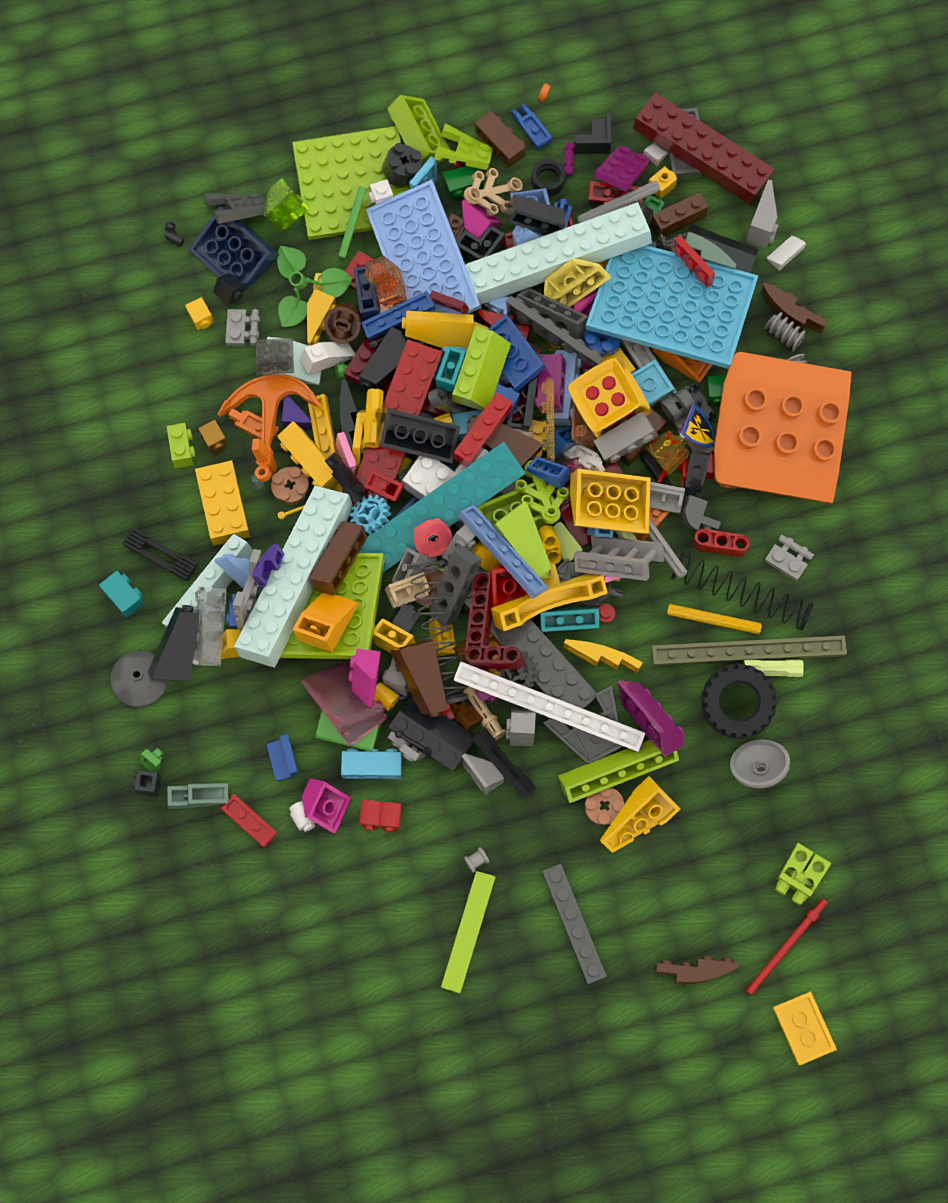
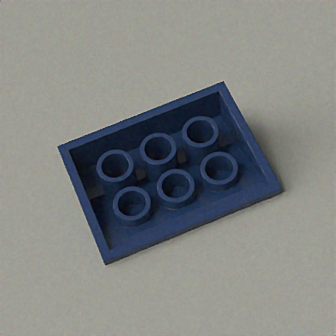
M220 206V207L217 209V211H219V210H229V209ZM215 214L189 248L218 277L230 273L245 285L243 292L261 277L280 255L243 220L239 219L218 224Z

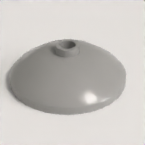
M759 739L749 741L737 748L731 757L730 767L733 776L741 784L752 788H765L777 784L787 775L790 769V758L782 745L771 740Z

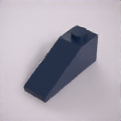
M372 265L353 268L362 321L380 314Z

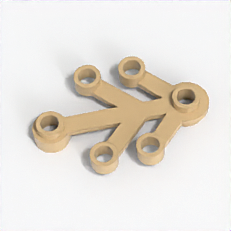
M490 168L486 172L487 180L484 189L479 190L480 183L484 180V174L481 171H476L472 175V186L464 191L465 200L472 205H481L486 209L489 216H494L498 213V207L483 199V197H487L498 204L503 213H507L506 207L509 201L503 200L496 194L519 192L523 187L522 182L518 178H512L505 185L492 187L495 178L498 177V171L495 168Z

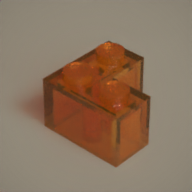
M385 256L365 263V277L368 282H371L377 288L378 294L376 297L380 304L390 309L407 300L400 268Z

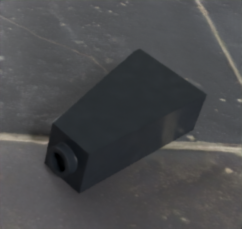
M391 327L359 375V386L365 391H368V389L381 390L393 379L407 339L424 345V342L407 337L405 333Z
M182 605V607H175L148 670V674L152 679L191 681L199 612L194 606Z

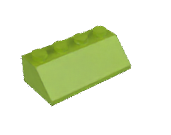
M400 95L387 108L405 145L421 153V167L430 157H435L438 146L450 150L444 137H441L442 133L424 99ZM441 158L440 161H439V160H436V164H438V163H440V162H443V161H445V160H448V159H446V158Z
M475 326L452 393V402L484 411L494 396L511 346L510 342L494 331Z

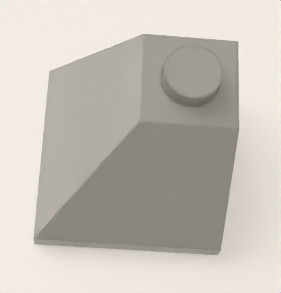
M468 754L462 755V765L484 795H487L504 783L503 775L492 762Z

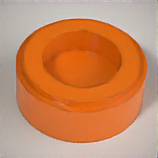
M546 83L543 85L538 100L545 102L551 89L550 85Z

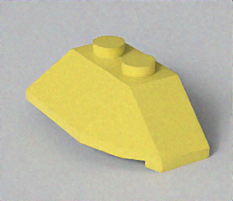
M572 258L545 278L544 295L571 307L608 281L611 276L599 264Z

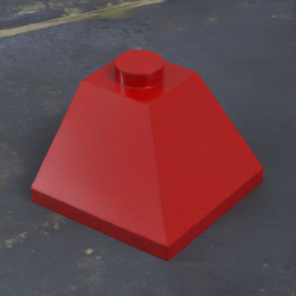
M501 563L496 564L490 569L491 608L526 596V591Z

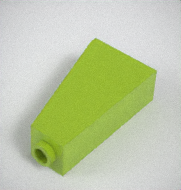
M525 501L498 520L493 526L540 579L543 580L549 575L547 572L552 567L529 506Z

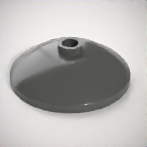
M143 650L133 651L125 654L115 663L110 676V684L113 693L122 703L131 707H146L158 701L165 693L169 680L152 679L148 674L149 667L155 656L154 653ZM136 673L141 674L139 678H134V675Z

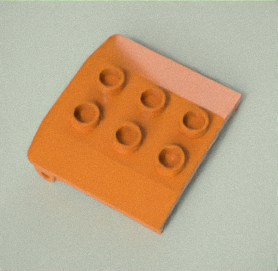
M745 352L736 353L728 369L722 390L714 443V478L716 482L724 488L735 489L739 487L832 504L840 468L850 396L851 372Z

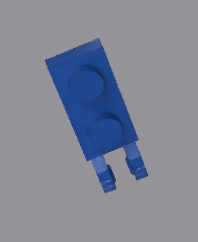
M525 104L520 105L521 111L525 115L524 117H521L515 109L511 111L513 118L537 150L552 142V136L533 111L531 112Z

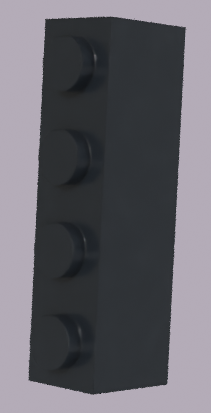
M386 408L382 410L379 424V446L452 463L460 426Z
M413 696L400 709L389 726L393 731H401L404 736L421 746L429 747L431 749L430 756L452 771L459 769L462 764V755L468 754L475 744L472 740L475 735L441 713V715L430 717L429 714H421Z

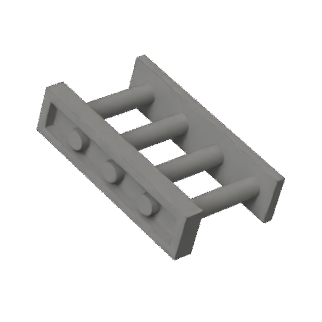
M591 536L592 550L589 553L577 551L574 554L575 572L645 581L650 577L649 563L651 561L664 562L663 543L615 537Z

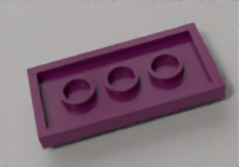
M619 145L596 170L594 177L627 192L649 167L651 159L647 158L644 154H637L631 151L626 146Z

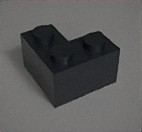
M491 225L480 239L464 230L456 241L462 257L469 262L501 252L507 244L505 234Z

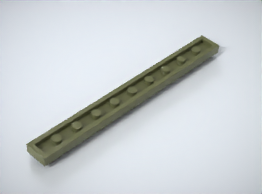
M845 636L652 646L653 666L743 662L744 660L763 661L839 657L847 655Z

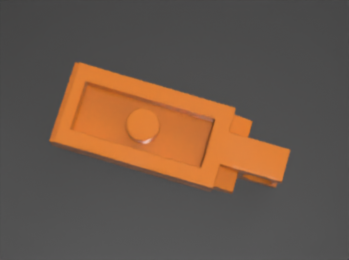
M232 408L228 415L229 419L235 421V426L261 439L262 418L248 410H243L240 413ZM276 425L274 426L272 441L279 432V427Z

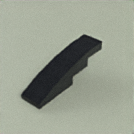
M342 379L340 419L342 432L345 433L352 451L353 442L351 438H354L355 433L353 420L357 418V409L346 379Z

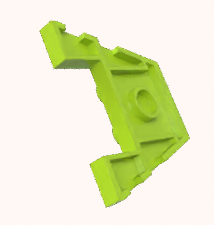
M445 124L441 137L458 142L456 152L438 146L434 159L440 161L441 158L449 159V163H456V161L466 162L465 166L487 170L493 148Z

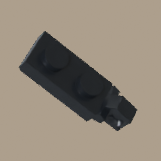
M692 449L684 482V488L688 490L687 496L692 495L695 497L696 492L701 493V490H703L711 453Z
M334 452L325 460L333 471L332 476L345 492L349 494L354 503H357L368 493L364 485L356 479L351 469L343 463L342 458Z

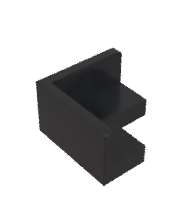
M606 112V119H591L592 135H574V154H610V112Z

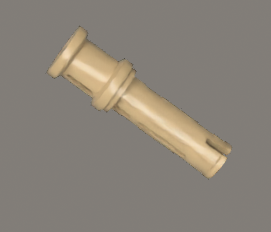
M467 687L463 692L468 694V699L474 709L482 716L483 728H486L495 740L503 737L506 734V730L500 726L497 721L498 717L495 714L492 715L485 702L477 697L475 688Z

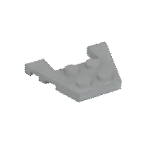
M253 549L249 560V576L243 592L238 591L233 602V608L236 609L234 610V615L238 616L236 617V624L239 630L243 629L258 600L256 596L259 586L253 579L252 574L261 558V550Z

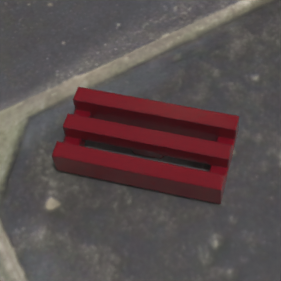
M433 290L431 291L430 298L434 303L463 314L468 313L469 307H467L465 302Z

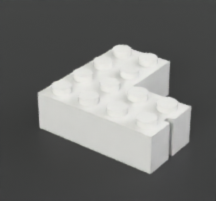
M483 449L475 461L487 454L488 451ZM418 456L400 483L404 484L403 488L421 500L467 467L459 463L455 471H452L438 460ZM459 519L454 525L461 528L465 523L462 519Z

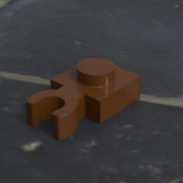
M464 700L457 702L458 705L455 703L450 704L451 711L456 713L455 718L467 731L482 724V716L472 705L466 707Z

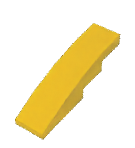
M566 639L563 648L597 667L600 661L615 670L622 664L637 674L642 667L643 662L607 646Z

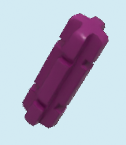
M567 142L565 143L564 170L565 176H572L574 143Z

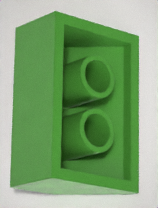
M327 694L322 707L316 738L373 752L382 726L384 708L377 706L368 707L365 703Z

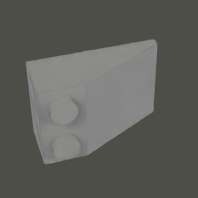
M769 179L746 243L767 249L769 243H773L778 225L775 224L777 211L772 180Z

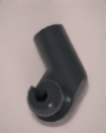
M172 221L167 222L164 227L165 238L181 247L184 239L176 234V224Z

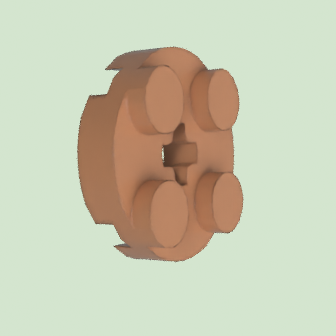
M286 467L273 475L271 488L274 497L278 501L294 505L303 501L306 497L305 495L309 491V481L300 468ZM288 482L295 483L292 490L289 487L285 488Z
M611 787L587 796L585 802L587 817L596 825L610 826L624 806L623 797L616 789ZM600 802H608L609 810H600Z

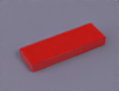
M235 794L228 799V804H224L220 808L264 848L278 834Z

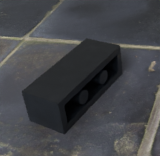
M516 194L513 195L507 205L508 223L547 235L562 230L565 226L564 209Z

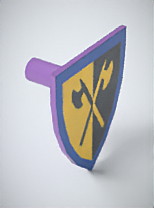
M692 404L685 425L678 429V433H681V435L695 445L706 447L714 445L715 434L710 422L704 413Z

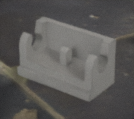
M650 482V508L681 514L685 488Z

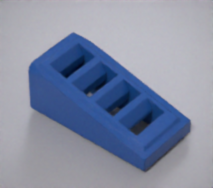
M537 456L526 468L529 473L559 489H562L570 478L569 467Z

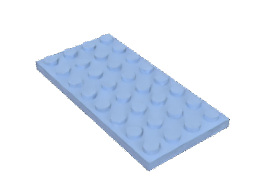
M432 180L366 209L400 303L425 291H428L430 295L433 290L465 302L467 307H469L467 314L482 308ZM434 303L436 309L430 311L436 313L463 314L458 311L449 309L447 307L438 305L436 303Z

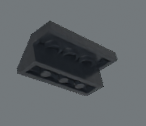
M690 224L688 232L699 235L718 246L734 261L736 270L747 273L751 272L758 252L757 248Z

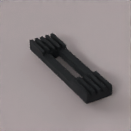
M132 527V531L129 532L127 538L124 539L125 541L122 542L125 547L185 581L189 580L197 568L195 562L179 555ZM148 544L177 560V562L172 566L143 548Z
M486 728L472 738L476 746L483 751L519 796L524 799L536 789L530 779L524 773L521 774L496 745L498 742Z

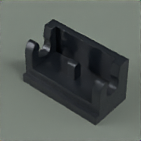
M695 382L691 388L688 385L685 386L684 389L691 395L696 406L704 413L708 421L715 419L716 413L709 406L699 388L698 382Z

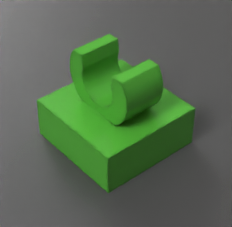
M158 748L153 753L146 749L141 753L140 763L150 772H158L163 752Z

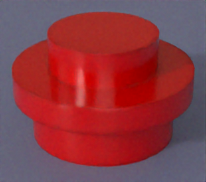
M602 604L598 607L599 621L609 623L614 619L615 609L611 605Z

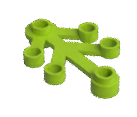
M531 460L525 464L524 471L527 477L532 478L536 490L528 487L527 483L522 479L515 482L514 488L519 493L527 494L522 496L521 503L524 500H528L529 503L527 504L530 509L541 513L546 523L553 524L560 518L559 507L563 500L567 499L569 491L565 487H562V489L558 488L557 498L551 505L549 498L556 487L548 484L545 489L542 480L527 471L526 468L533 461ZM533 498L541 501L543 506L533 502Z

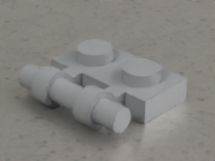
M228 309L226 346H245V340H250V345L252 346L257 345V339H259L258 324H260L259 310L252 309L251 316H247L246 310ZM246 324L251 325L250 331H246Z
M781 535L778 541L784 544L783 547L780 548L775 544L764 562L797 582L808 565L801 560L803 557L811 560L814 554L808 551L809 548L795 543L791 537L787 538ZM791 548L799 554L795 557L788 553L787 550Z

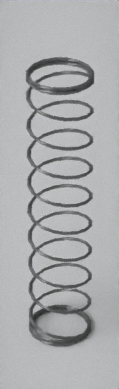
M430 559L407 565V569L410 570L434 569L430 572H427L412 579L410 582L414 585L437 584L435 586H432L428 589H425L417 593L414 596V598L417 600L440 599L438 601H435L420 608L417 611V613L421 615L443 614L421 625V628L425 630L446 629L426 638L425 641L436 635H439L452 629V627H423L425 624L433 620L448 615L449 612H419L420 610L428 606L445 600V597H416L417 595L425 591L440 586L442 582L413 583L414 580L438 570V567L417 568L434 564L437 562V559ZM452 641L434 643V645L449 644L437 649L436 652L451 645H454L456 642ZM459 656L437 658L438 660L451 659L442 664H439V667L446 663L459 659ZM441 672L440 674H454L442 679V681L454 677L456 672ZM466 686L443 687L444 689H457L445 694V696L465 689ZM468 694L446 697V703L451 704L468 698Z

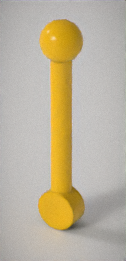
M304 506L285 513L281 511L278 513V518L283 520L287 515L303 510Z

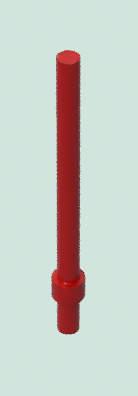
M821 898L816 906L805 914L806 918L747 987V993L752 995L811 923L817 921L819 914L828 904L827 901Z

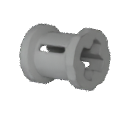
M481 847L469 857H464L467 866L473 873L482 864L490 862Z

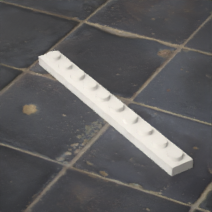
M460 662L454 677V681L637 752L645 736V732L464 662Z

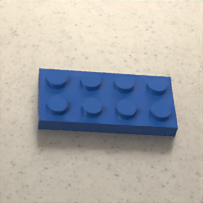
M507 314L488 329L511 343L502 372L517 391L546 368L543 361Z

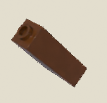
M479 413L477 416L473 415L468 420V432L482 413ZM502 423L485 447L491 451L502 442H505L518 463L524 468L525 464L542 450L543 444Z
M434 640L420 641L390 650L421 714H429L430 717L441 715V711L448 710Z

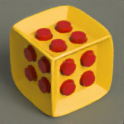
M617 357L600 363L576 378L567 387L582 418L597 438L642 411L646 416L651 413L649 404L633 375L626 368L624 362Z

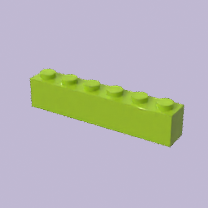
M648 740L641 744L638 752L628 748L558 775L563 793L569 803H572L677 762L679 757L677 750L664 757L653 742Z

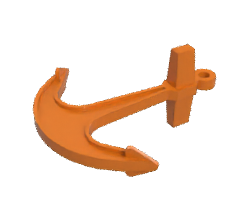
M280 374L266 375L245 383L224 401L217 414L219 417L226 415L232 408L235 409L249 398H259L262 400L261 439H253L252 452L256 457V464L259 466L255 470V476L260 482L268 481L271 476L277 473V463L273 457L274 452L270 447L280 401L288 395L295 394L320 409L322 408L309 387L291 376Z

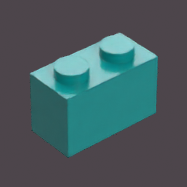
M447 346L436 377V388L453 393L466 351Z
M116 571L99 586L127 618L144 604L141 599L143 595L136 587L133 589L129 585L131 581L125 574L120 575Z

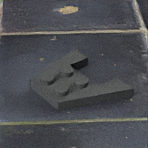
M258 193L204 194L205 202L208 206L226 204L229 209L215 211V219L218 224L269 213L268 204L262 195Z
M610 685L594 694L603 709V712L598 715L619 722L613 688ZM552 718L543 722L587 764L597 761L623 747L576 727L569 729L567 724Z

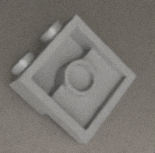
M466 524L456 532L442 555L448 562L450 561L449 556L454 550L463 547L471 550L476 543L474 541L476 535Z

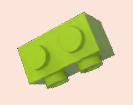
M185 423L167 426L171 457L175 469L193 466L195 450L194 446L190 445V440H193L191 429H187Z

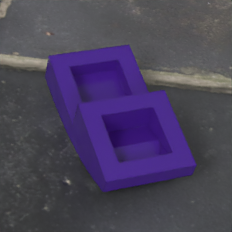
M274 543L264 553L253 571L252 577L259 586H266L271 570H279L284 552L278 544Z

